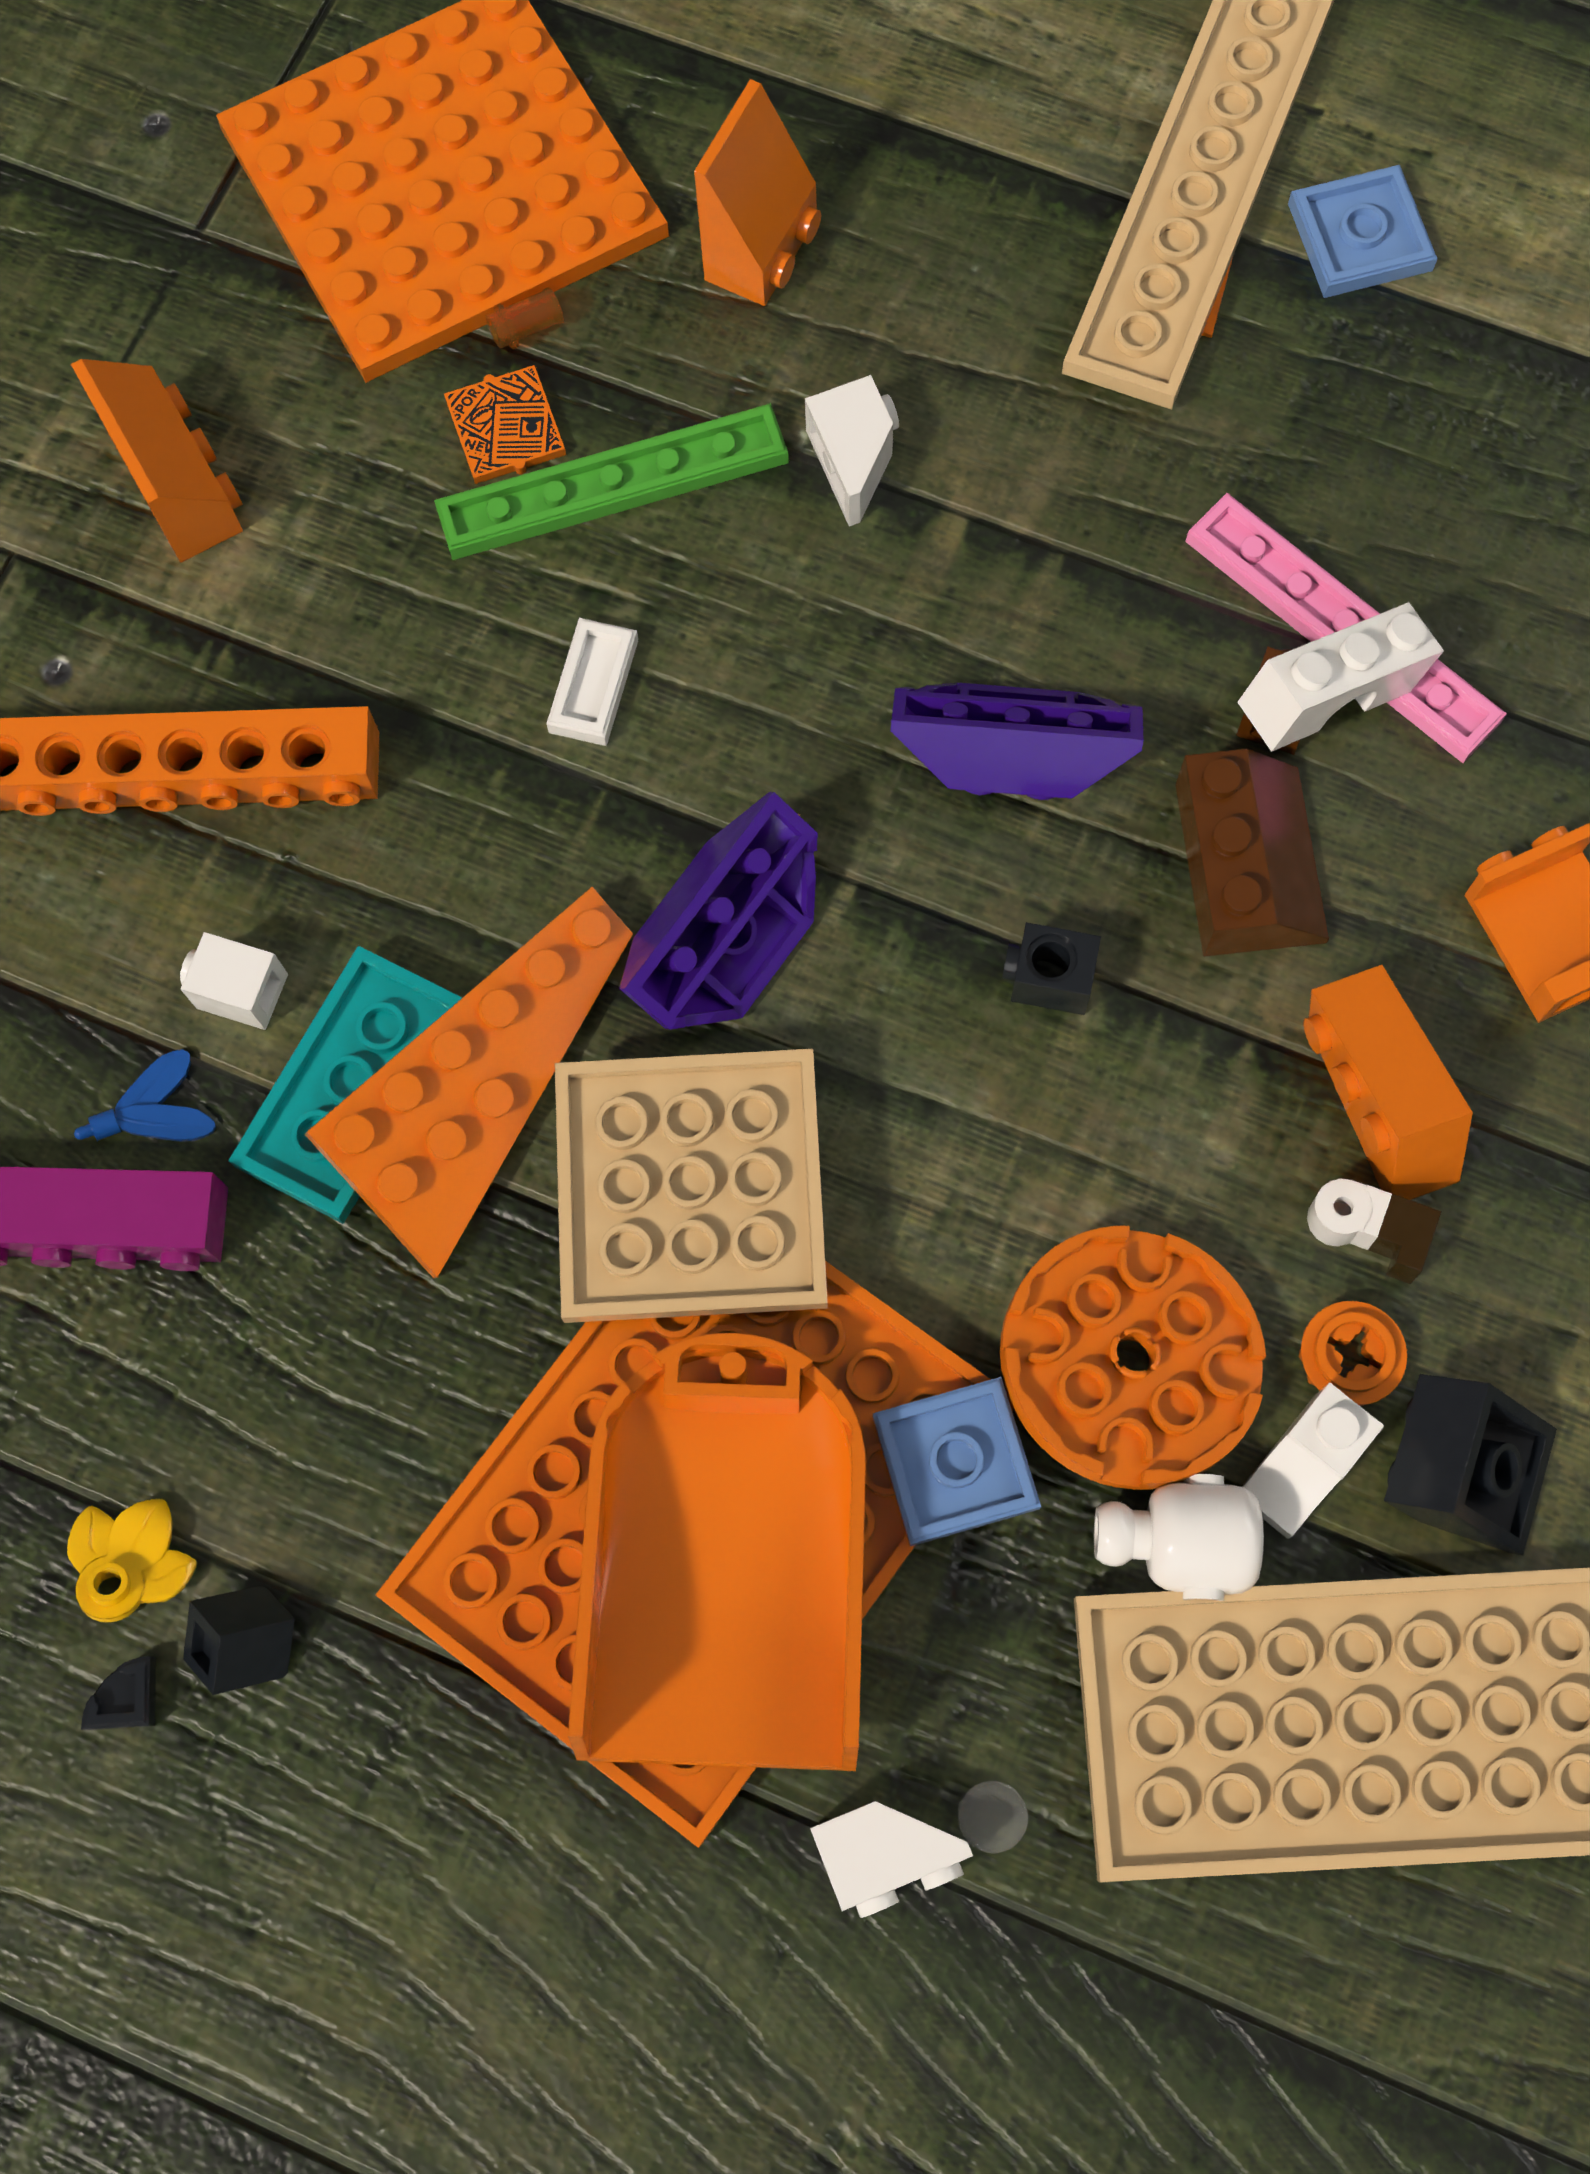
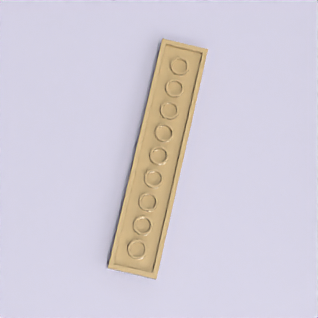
M1335 0L1212 1L1063 362L1062 374L1172 410Z

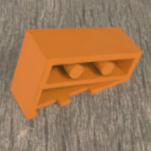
M1383 965L1312 989L1309 1017L1305 1018L1303 1022L1306 1038L1312 1050L1316 1054H1321L1380 1189L1412 1200L1460 1182L1473 1112Z

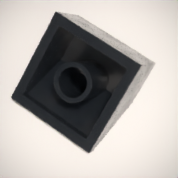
M1420 1374L1414 1396L1406 1409V1424L1397 1456L1388 1472V1488L1384 1501L1421 1523L1511 1554L1523 1556L1557 1429L1490 1383Z

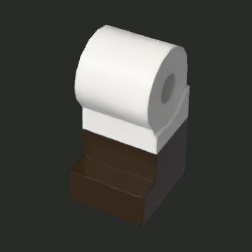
M1341 1178L1332 1180L1321 1187L1308 1209L1307 1222L1310 1231L1316 1239L1326 1245L1338 1247L1350 1243L1390 1258L1391 1261L1386 1275L1411 1284L1422 1272L1442 1211L1369 1185Z

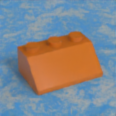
M80 359L71 364L180 563L243 532L233 510L243 505L226 472L215 477L208 464L216 461L217 458L201 428L199 427L189 432L183 420L192 416L175 383L164 388L153 366Z

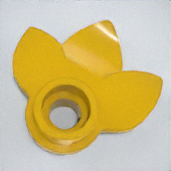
M151 1499L135 1503L122 1511L115 1521L95 1506H88L77 1517L68 1538L67 1555L74 1568L80 1574L76 1582L75 1594L80 1608L88 1617L99 1622H116L125 1619L141 1603H157L170 1600L180 1593L190 1581L197 1567V1561L188 1554L177 1550H169L173 1521L169 1506L165 1500ZM112 1577L121 1579V1584L114 1593L109 1595L98 1593L99 1585L106 1579Z

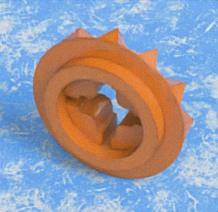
M1342 1301L1325 1307L1308 1323L1303 1331L1298 1357L1303 1363L1309 1384L1315 1386L1320 1391L1330 1382L1359 1406L1382 1400L1398 1386L1407 1365V1348L1398 1325L1384 1311L1364 1302ZM1363 1331L1365 1334L1361 1340L1363 1343L1361 1354L1369 1359L1368 1363L1372 1365L1367 1367L1363 1364H1357L1343 1377L1340 1375L1343 1369L1340 1366L1343 1361V1355L1336 1351L1333 1345L1338 1343L1346 1346Z

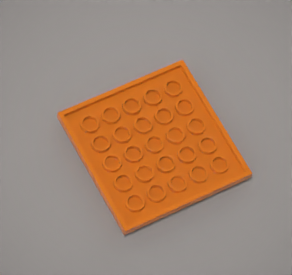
M462 0L216 114L223 134L365 383L669 237L668 222L529 0Z

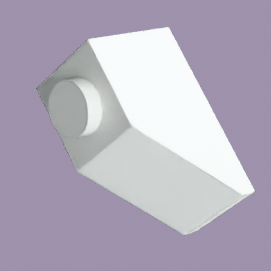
M871 375L805 398L806 432L849 526L861 522L891 459L893 430L899 428L897 411L891 397L888 394L880 396Z

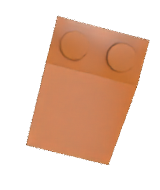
M750 79L694 170L704 280L762 306H766L776 287L782 289L788 283L794 269L795 255L802 243L810 244L814 239L820 225L821 211L817 209L816 182L762 84Z

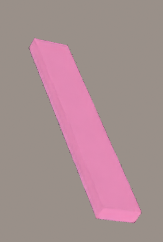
M1228 493L1188 531L1186 543L1310 642L1380 614ZM1438 659L1410 693L1386 702L1462 763L1502 723L1507 714Z

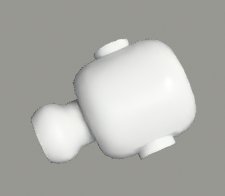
M1195 1474L1183 1482L1158 1487L1150 1496L1147 1511L1132 1510L1124 1503L1117 1501L1105 1502L1096 1508L1094 1521L1095 1558L1102 1564L1116 1567L1124 1565L1132 1559L1146 1560L1148 1574L1153 1582L1165 1590L1183 1592V1600L1212 1599L1224 1601V1594H1240L1248 1591L1259 1579L1264 1545L1263 1518L1259 1500L1252 1492L1243 1487L1224 1484V1476Z

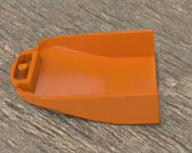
M716 1333L690 1338L668 1346L653 1355L654 1360L637 1371L626 1383L623 1381L620 1383L601 1413L592 1440L568 1738L576 1760L856 1771L859 1749L866 1476L865 1447L857 1416L841 1389L838 1390L823 1373L813 1366V1360L786 1344L750 1334Z

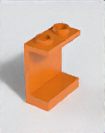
M1590 823L1568 832L1565 826L1554 828L1533 841L1531 844L1532 849L1515 857L1511 851H1504L1487 859L1477 867L1478 876L1465 893L1466 899L1538 1023L1590 999V863L1583 853L1590 843Z

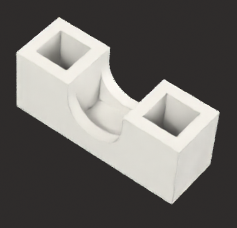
M1408 602L1268 659L1237 703L1272 752L1319 732L1336 711L1353 699L1357 700L1365 712L1410 693L1444 650Z

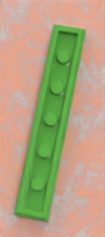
M770 403L436 499L434 502L452 560H456L789 463L788 450Z

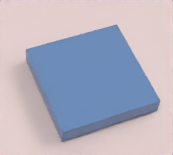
M1400 165L1291 191L1288 206L1324 298L1433 271L1437 262V256Z
M1002 1377L873 1413V1421L910 1547L1041 1508Z

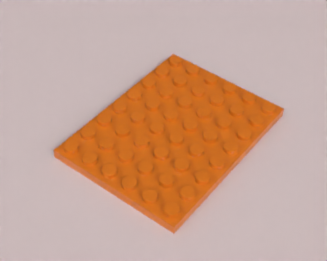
M825 1261L828 1308L585 1322L382 1585L376 1596L572 1749L568 1738L590 1453L593 1436L601 1413L611 1395L622 1381L626 1383L637 1371L654 1360L653 1355L664 1348L683 1340L716 1333H740L769 1338L786 1344L813 1360V1366L823 1373L838 1390L841 1389L849 1400L857 1416L863 1436L866 1462L863 1620L916 1546L910 1547L873 1421V1413L991 1379L827 1261ZM1009 1400L1011 1410L1013 1411L1014 1408ZM588 1761L698 1848L704 1843L757 1769V1767Z

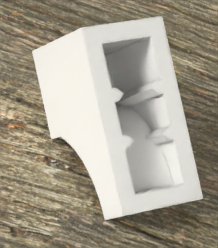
M1329 1382L1314 1395L1242 1487L1252 1492L1259 1500L1262 1518L1289 1539L1333 1487L1345 1477L1384 1425Z

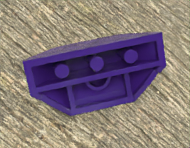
M970 683L926 685L916 690L910 687L895 688L891 732L948 789L965 790L975 795H987L994 792L1027 795L1038 800H1048L1054 797L1072 799L1142 751L1144 740L1143 708L1132 704L1120 706L1110 699L1074 691Z
M768 792L705 843L634 936L620 990L661 1026L669 1030L743 1018L814 922L816 885L814 851H817L818 833L775 792Z

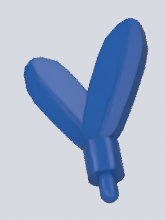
M183 1049L175 1050L159 1057L118 1101L115 1111L112 1108L88 1117L90 1124L77 1128L74 1131L75 1138L83 1140L95 1136L96 1140L99 1141L121 1133L123 1130L133 1135L181 1142L196 1141L214 1133L216 1129L215 1122L200 1110L183 1106L162 1105L187 1077L191 1065V1056L188 1051Z

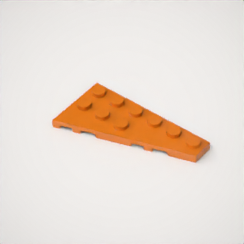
M593 887L587 890L305 1133V1136L433 1278H438L553 1076L555 1063L561 1062L633 935L630 929Z

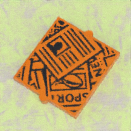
M535 365L498 377L488 374L482 382L444 393L475 484L512 472L522 475L526 473L527 467L566 455L564 444Z

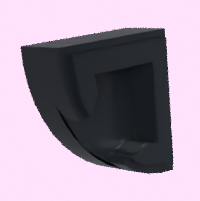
M145 1656L135 1658L117 1667L87 1701L82 1716L81 1730L155 1726L156 1657Z

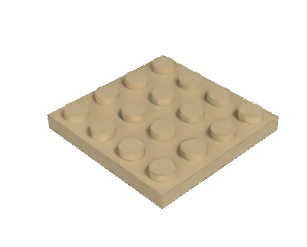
M813 1049L555 1063L561 1319L564 1323L828 1308Z

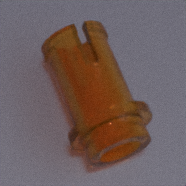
M548 287L538 294L507 307H504L501 303L494 305V312L486 315V321L497 346L501 349L509 345L513 350L519 347V340L553 325L564 323V317L554 292Z

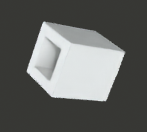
M204 932L197 950L192 949L184 959L180 973L182 984L180 989L196 1009L266 1030L288 973L274 953Z

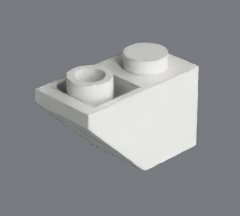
M876 1801L810 1828L841 1910L844 1911L856 1906L860 1918L898 1903L899 1899L895 1889L921 1878L924 1889L927 1891L964 1875L959 1862L973 1856L968 1842Z

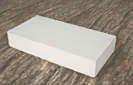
M579 618L546 725L549 733L607 746L637 647V630Z

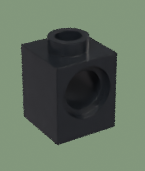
M1026 922L1022 944L1009 941L1002 976L1003 979L1014 981L1011 1002L1085 1015L1091 995L1101 936ZM1041 959H1053L1063 966L1065 973L1054 978L1045 977L1035 970L1033 964Z

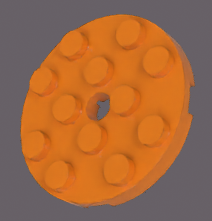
M1110 1226L1093 1229L1068 1238L1039 1259L1025 1276L1009 1303L1000 1341L1001 1371L1009 1400L1027 1432L1043 1450L1067 1469L1097 1483L1116 1488L1146 1490L1156 1489L1166 1484L1183 1482L1195 1474L1204 1473L1232 1451L1245 1436L1255 1419L1263 1397L1260 1392L1263 1373L1262 1360L1266 1358L1265 1342L1261 1326L1249 1299L1231 1274L1212 1256L1196 1245L1170 1233L1163 1237L1148 1232L1130 1230V1226ZM1122 1341H1135L1141 1344L1149 1355L1147 1371H1133L1125 1366L1120 1367L1117 1363L1119 1361L1117 1355L1118 1343Z

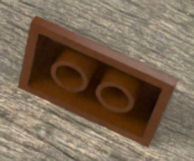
M1250 749L1185 755L1175 786L1203 957L1327 943L1329 936L1298 767Z

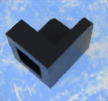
M256 1586L192 1600L189 1603L183 1660L212 1695L281 1679L288 1673L295 1618L264 1586Z

